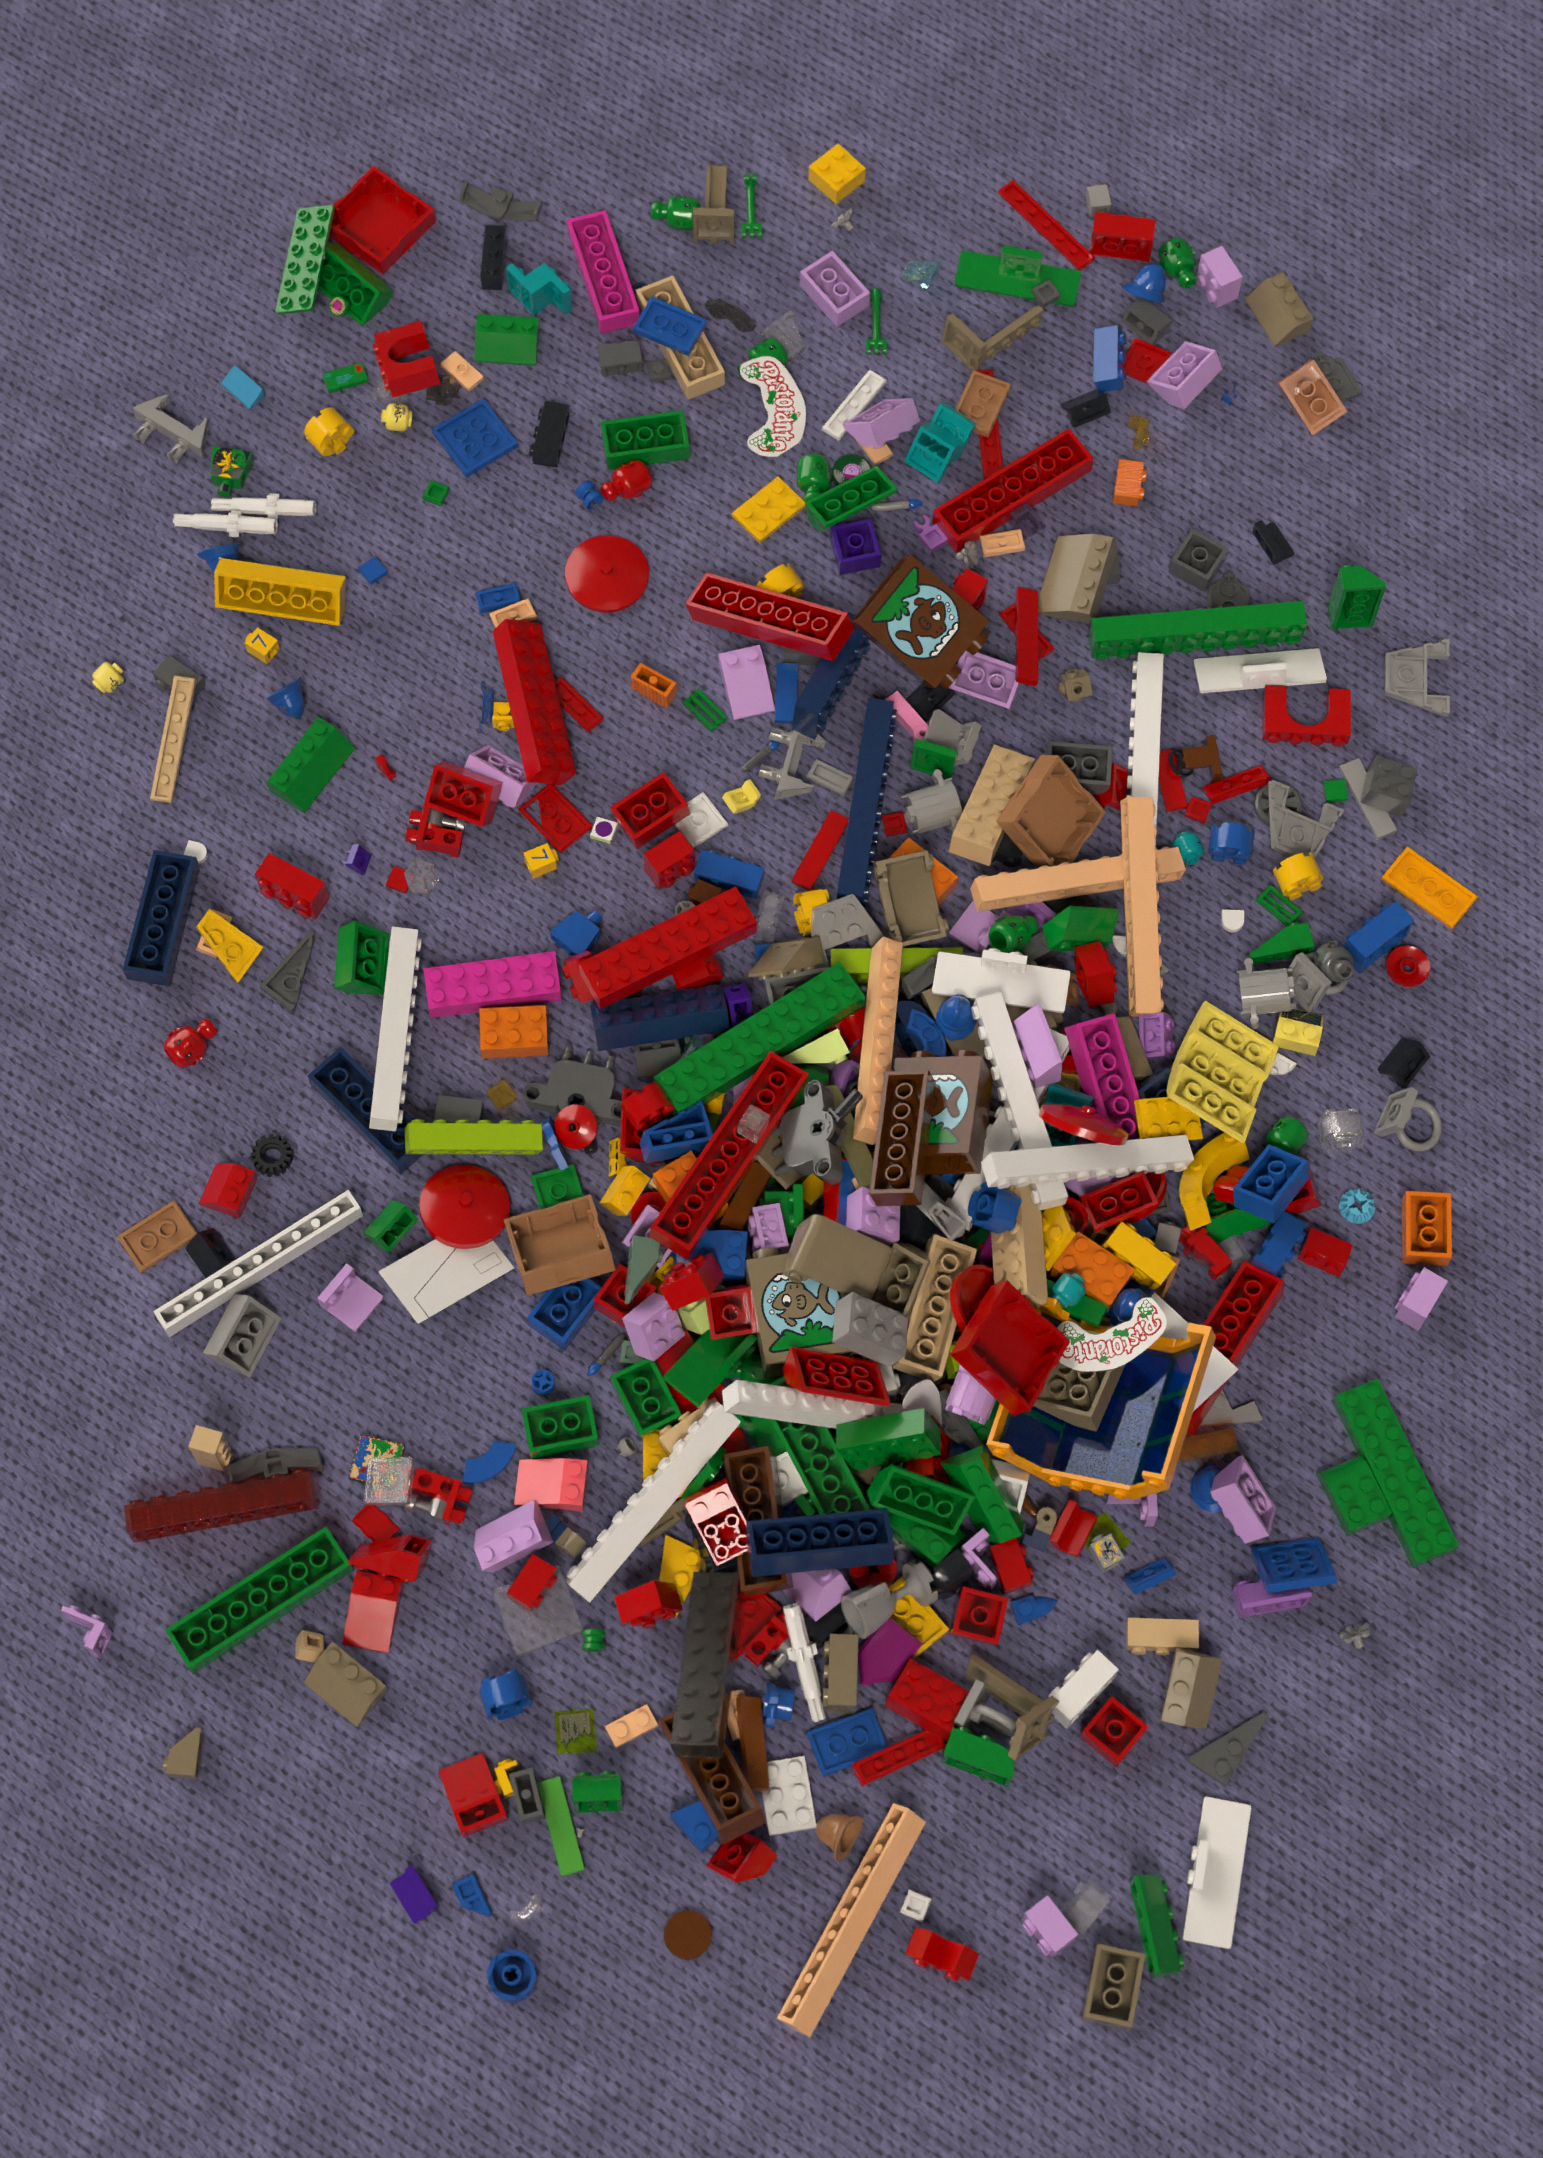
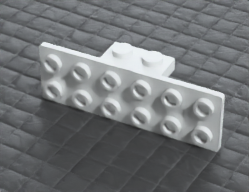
M1318 648L1199 658L1193 661L1200 693L1264 688L1265 685L1293 686L1325 683L1327 680L1320 649Z
M998 949L983 950L982 958L939 952L932 994L949 997L962 994L966 999L975 1000L977 997L1002 992L1005 1005L1031 1009L1033 1006L1040 1004L1043 1011L1064 1013L1070 971L1027 965V956H1023L1019 952L1003 953Z
M1204 1797L1197 1845H1193L1191 1860H1194L1193 1870L1189 1869L1187 1884H1190V1892L1183 1932L1184 1941L1225 1949L1231 1948L1251 1813L1250 1805L1211 1797Z

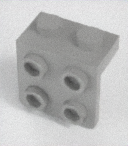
M940 709L933 711L923 740L956 750L955 766L969 763L973 755L972 751L975 743L979 738L981 725L976 721L962 725Z

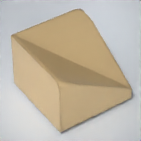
M302 1630L296 1638V1659L315 1663L324 1652V1635Z

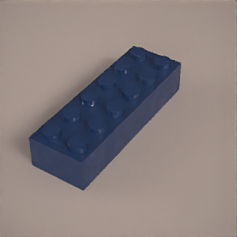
M848 612V615L852 620L855 614ZM855 627L834 662L823 658L820 660L795 704L792 730L814 740L819 733L824 732L827 725L826 719L833 716L836 708L835 703L841 701L845 692L843 690L844 687L850 685L853 679V671H858L862 662V655H867L871 644L868 643L870 640Z
M153 850L123 966V972L127 980L170 987L200 869L196 857Z
M721 984L687 988L674 992L667 991L662 994L643 995L630 999L623 998L601 1010L597 1004L590 1005L598 1051L730 1030L728 1010Z
M342 1047L338 1048L307 1075L310 1085L399 1175L424 1155L405 1154V1127L414 1119L400 1105L399 1110H403L402 1124L397 1123L396 1131L369 1128L374 1079Z
M887 1509L746 1521V1541L752 1577L893 1564L894 1541Z

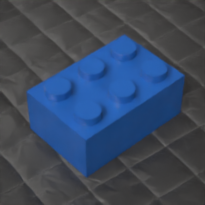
M1397 901L1391 906L1389 904L1385 905L1379 911L1378 916L1368 918L1359 931L1355 929L1346 937L1347 942L1343 947L1352 954L1354 970L1358 974L1408 936L1414 919Z
M1268 1145L1233 1188L1234 1206L1275 1223L1308 1181V1160Z
M584 1279L548 1290L528 1315V1326L565 1351L596 1311L593 1299L602 1287L590 1279Z

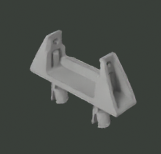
M167 394L133 407L135 418L143 422L142 426L133 434L137 441L140 439L141 443L144 444L153 431H158L177 443L167 453V458L170 461L174 458L175 464L179 462L186 451H191L201 458L204 457L209 428L207 418H204L200 425L190 430L189 427L163 412L166 405L170 403Z
M772 726L768 740L787 744L788 751L783 768L777 769L761 764L758 777L776 781L778 786L774 797L775 800L811 793L814 787L813 784H807L803 780L795 778L803 749L802 745L806 744L824 749L826 741L819 734L814 740L795 730L787 732Z
M924 1182L921 1205L916 1206L951 1241L961 1237L968 1224Z

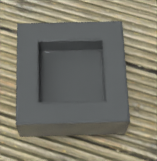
M1050 280L1032 289L1033 296L1043 308L1059 300L1061 296Z
M667 359L646 362L650 383L671 379Z

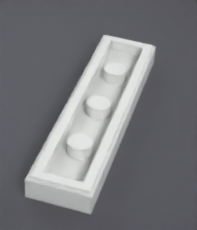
M869 370L822 427V431L839 441L847 432L843 427V423L861 414L886 384L887 380Z

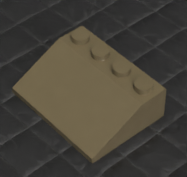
M1097 534L1058 536L1039 595L1038 614L1091 624L1092 618H1097L1118 551V546L1113 537Z
M1085 1330L1089 1334L1099 1335V1333ZM1059 1361L1049 1373L1045 1386L1033 1406L1074 1426L1097 1431L1126 1364L1103 1371H1078L1061 1364Z

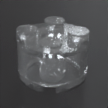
M1352 1108L1346 1111L1327 1109L1323 1112V1116L1318 1119L1317 1127L1320 1149L1322 1151L1326 1149L1328 1154L1352 1153L1353 1148L1358 1147L1359 1150L1365 1145L1363 1122L1358 1109Z

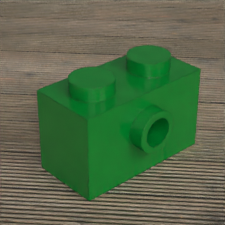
M392 1200L363 1233L377 1248L389 1253L416 1224L418 1218L406 1205Z

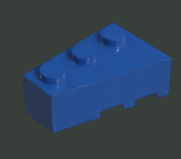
M703 1101L643 1132L639 1144L645 1163L678 1158L690 1151L694 1155L700 1154L713 1136Z
M1283 1211L1251 1264L1281 1279L1285 1272V1269L1282 1268L1286 1261L1290 1263L1296 1253L1293 1248L1296 1243L1301 1245L1307 1235L1304 1231L1307 1224Z
M700 1801L670 1813V1819L701 1854L719 1839Z

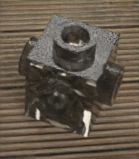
M438 374L441 384L427 388L426 400L436 401L435 404L446 406L454 398H457L458 386H456V379L450 378V375Z

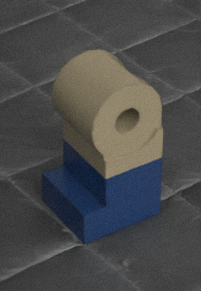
M1048 1507L1038 1510L1035 1516L1036 1524L1031 1536L1024 1534L1021 1541L1022 1544L1044 1552L1057 1520L1055 1511Z
M554 1514L546 1523L553 1541L552 1544L575 1559L587 1543Z

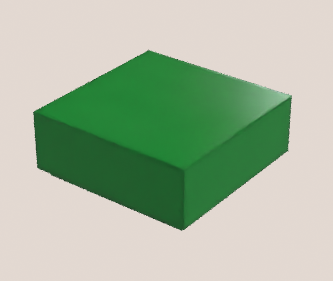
M431 480L422 499L441 507L450 491V487Z
M1345 779L1323 782L1326 803L1348 801Z

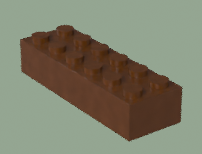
M929 1070L885 1071L869 1191L871 1198L877 1206L921 1205L936 1082Z
M769 1446L724 1454L726 1477H728L748 1521L784 1518L775 1451ZM748 1551L737 1556L741 1592L747 1596L793 1588L791 1573L752 1577Z
M701 1699L658 1720L669 1746L723 1845L766 1823L761 1806Z

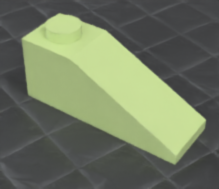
M838 1029L782 1058L792 1064L831 1063L832 1061L838 1064L848 1059L846 1054L850 1052Z

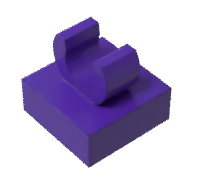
M353 844L351 850L346 852L349 856L347 861H343V864L353 869L356 873L365 874L371 854L359 844Z

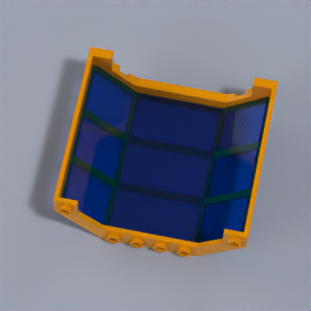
M1048 1297V1302L1035 1309L1056 1328L1064 1321H1072L1083 1330L1099 1334L1111 1328L1106 1326H1099L1097 1328L1082 1320L1078 1323L1069 1318L1070 1313L1062 1309L1058 1299ZM1189 1323L1187 1328L1188 1339H1172L1160 1336L1145 1351L1126 1363L1097 1431L1074 1426L1034 1406L1030 1411L1013 1416L1000 1403L987 1441L988 1448L995 1457L1001 1458L1029 1472L1052 1486L1065 1485L1076 1491H1082V1489L1090 1490L1096 1495L1110 1494L1120 1500H1126V1498L1138 1499L1168 1490L1216 1336L1212 1327Z

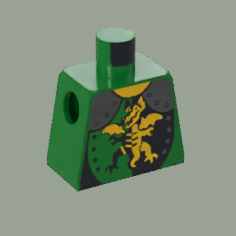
M212 447L211 479L213 485L219 486L218 495L229 497L232 488H243L254 463L252 452Z

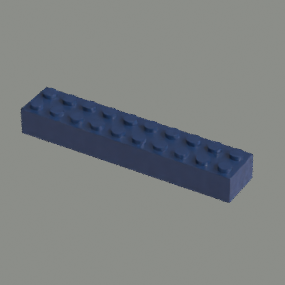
M868 698L837 889V899L854 894L863 907L868 905L869 887L871 886L872 868L875 860V849L878 841V830L881 822V811L883 809L884 792L886 790L897 710L893 709L894 701Z

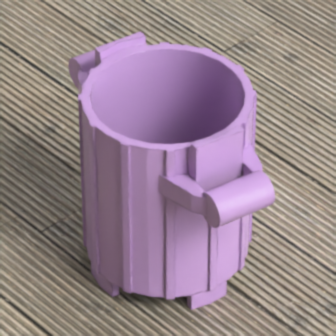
M960 1365L947 1398L945 1410L952 1411L961 1416L964 1415L970 1420L985 1425L996 1399Z

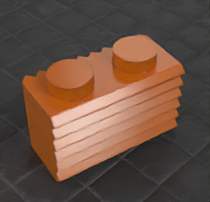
M1119 459L1113 503L1138 506V501L1143 500L1145 488L1141 487V482L1146 481L1147 470L1143 469L1144 462Z
M640 663L631 675L632 691L635 690V692H639V695L642 694L646 698H650V701L657 702V705L661 704V707L668 708L678 693L677 682L643 663Z

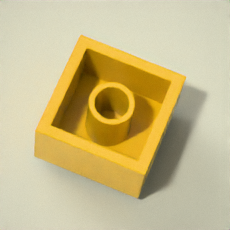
M837 144L809 166L808 179L837 204L865 182L866 168L840 144Z

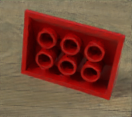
M790 1347L782 1370L785 1382L800 1392L886 1407L890 1406V1399L878 1362Z

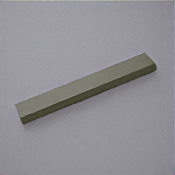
M838 1085L825 1086L833 1093L836 1110L845 1099ZM850 1112L844 1118L848 1124L845 1126V1138L840 1146L859 1187L863 1186L870 1189L873 1158L865 1142L853 1139L854 1118Z

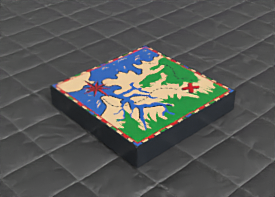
M360 1434L348 1479L372 1485L374 1475L378 1474L381 1476L379 1473V1466L381 1464L387 1463L390 1467L401 1465L406 1447L405 1444ZM399 1469L391 1470L392 1474H395L394 1477L397 1478ZM388 1472L386 1474L388 1477L383 1479V1481H386V1483H383V1487L387 1486V1489H390L392 1480L389 1479L391 1474ZM376 1478L377 1482L375 1485L379 1484L380 1478Z

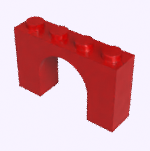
M421 321L374 334L376 343H372L379 369L386 391H391L393 398L441 384L432 356L407 363L397 362L404 356L429 349Z
M1265 685L1263 691L1262 740H1268L1269 743L1289 741L1291 744L1310 742L1315 746L1322 745L1323 743H1332L1336 747L1348 744L1351 737V690L1329 689L1326 697L1325 720L1317 725L1305 726L1295 722L1288 714L1286 706L1287 686Z

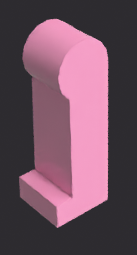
M898 691L886 698L885 700L894 701L893 709L897 710L896 719L913 737V743H915L916 739L923 740L928 728L926 722Z

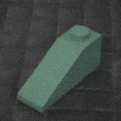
M633 1235L628 1253L625 1304H629L655 1271L657 1263L662 1261L663 1250L660 1249V1243L652 1238Z

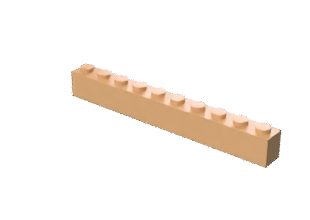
M1128 796L1120 801L1128 1009L1130 1017H1139V1015L1160 1013L1164 1006L1163 999L1161 998L1163 979L1160 976L1162 957L1159 955L1161 935L1158 933L1160 913L1157 911L1159 891L1156 890V881L1158 880V869L1155 865L1158 852L1154 840L1157 834V829L1154 825L1156 807L1153 804V797Z
M1163 847L1157 850L1158 854L1155 865L1158 869V880L1156 884L1181 879L1186 868L1179 848ZM1121 854L1116 857L1104 856L1091 861L1084 859L1078 863L1071 864L1064 862L1052 867L1045 865L1038 869H1021L1013 873L1001 872L994 876L981 875L975 878L970 890L977 912L1124 889L1123 855Z
M882 937L871 949L858 1091L863 1095V1099L856 1105L853 1139L871 1145L876 1143L885 1071H891L903 943L886 937Z
M893 1803L780 2011L777 2019L796 2032L811 2037L926 1822L909 1808Z

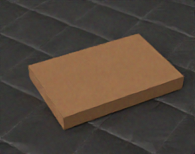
M973 370L955 410L977 423L973 431L974 433L989 438L1012 384Z
M173 1200L118 1235L117 1238L140 1273H143L190 1243L197 1232L176 1201Z

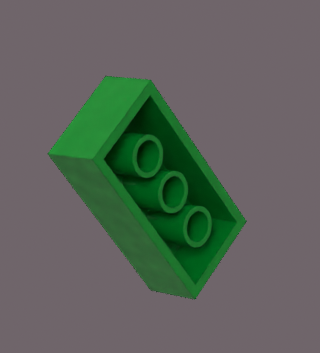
M683 410L601 421V435L607 470L617 469L632 460H640L645 465L690 459Z
M925 1408L836 1424V1450L853 1470L858 1471L874 1466L883 1467L896 1462L905 1463L918 1458L927 1459L941 1454V1430Z

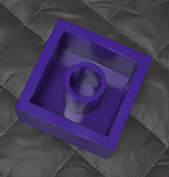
M871 518L830 527V542L839 575L880 567L881 552Z

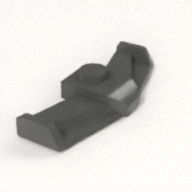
M467 181L464 182L460 192V202L489 216L490 219L498 221L536 222L542 208V201H512L514 198L513 192L494 187L490 195L470 185Z
M965 953V954H960V955H966V956H973V957H980V958H981V956H980L979 953ZM938 955L931 957L930 960L902 977V988L908 1000L933 984Z
M275 1447L229 1464L227 1469L230 1486L234 1488L237 1484L263 1474L266 1483L288 1480V1470H319V1472H323V1465L318 1448Z

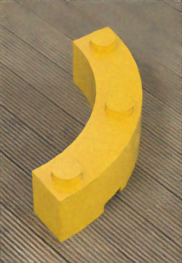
M1224 1132L1203 1146L1193 1156L1194 1160L1187 1166V1169L1184 1170L1180 1180L1179 1194L1190 1231L1211 1223L1206 1202L1207 1195L1212 1191L1214 1183L1217 1181L1216 1178L1224 1170L1228 1172L1233 1166L1250 1159L1246 1142L1241 1143Z

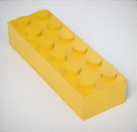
M220 558L214 571L216 608L340 626L344 617L346 576Z

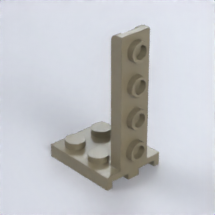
M707 165L705 207L693 208L694 243H698V240H710V243L718 244V240H728L730 244H734V209L726 208L727 165Z
M1035 306L985 342L975 332H972L960 318H957L952 313L946 317L941 342L971 371H978L981 369L983 362L993 359L1000 350L1007 349L1016 339L1023 338L1031 328H1037L1042 322L1043 309L1040 306Z
M973 1654L970 1657L965 1677L973 1683L976 1679L985 1683L989 1694L1021 1715L1015 1723L1016 1731L1009 1742L1011 1747L1008 1756L1016 1761L1048 1737L1047 1725L1051 1724L1054 1720L1055 1715L1052 1714V1710L1059 1704V1700L1053 1696L1045 1701L1041 1700Z

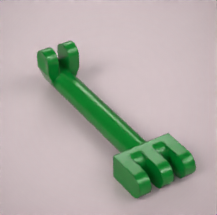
M744 174V184L747 187V223H742V238H746V231H750V238H754V231H757L758 238H762V223H756L755 185L757 184L756 174H752V177Z
M873 288L870 291V301H872V339H866V355H870L871 347H874V355L879 354V347H882V354L887 355V339H880V301H882V291L879 288Z

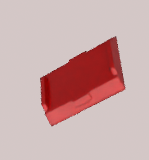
M372 1501L367 1503L352 1520L363 1531L362 1533L373 1542L392 1538L401 1529L390 1519L389 1515L381 1511Z

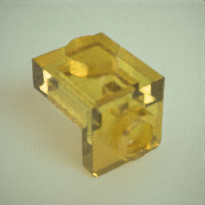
M1130 415L1128 428L1137 430L1133 448L1141 451L1143 444L1147 445L1151 433H1148L1150 420L1142 416Z

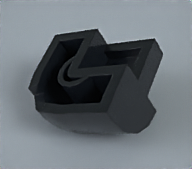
M957 1549L933 1568L932 1577L934 1580L929 1584L932 1592H938V1600L948 1599L956 1595V1590L975 1575L967 1559Z

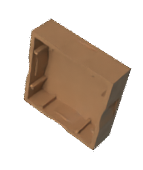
M1040 755L996 822L1038 869L1045 865L1052 867L1064 862L1073 863L1081 846L1091 836L1106 811L1090 792L1080 785L1074 773L1058 755Z
M591 1194L565 1201L546 1209L534 1210L504 1219L509 1242L527 1296L615 1271L611 1250L604 1230L600 1226L598 1213Z

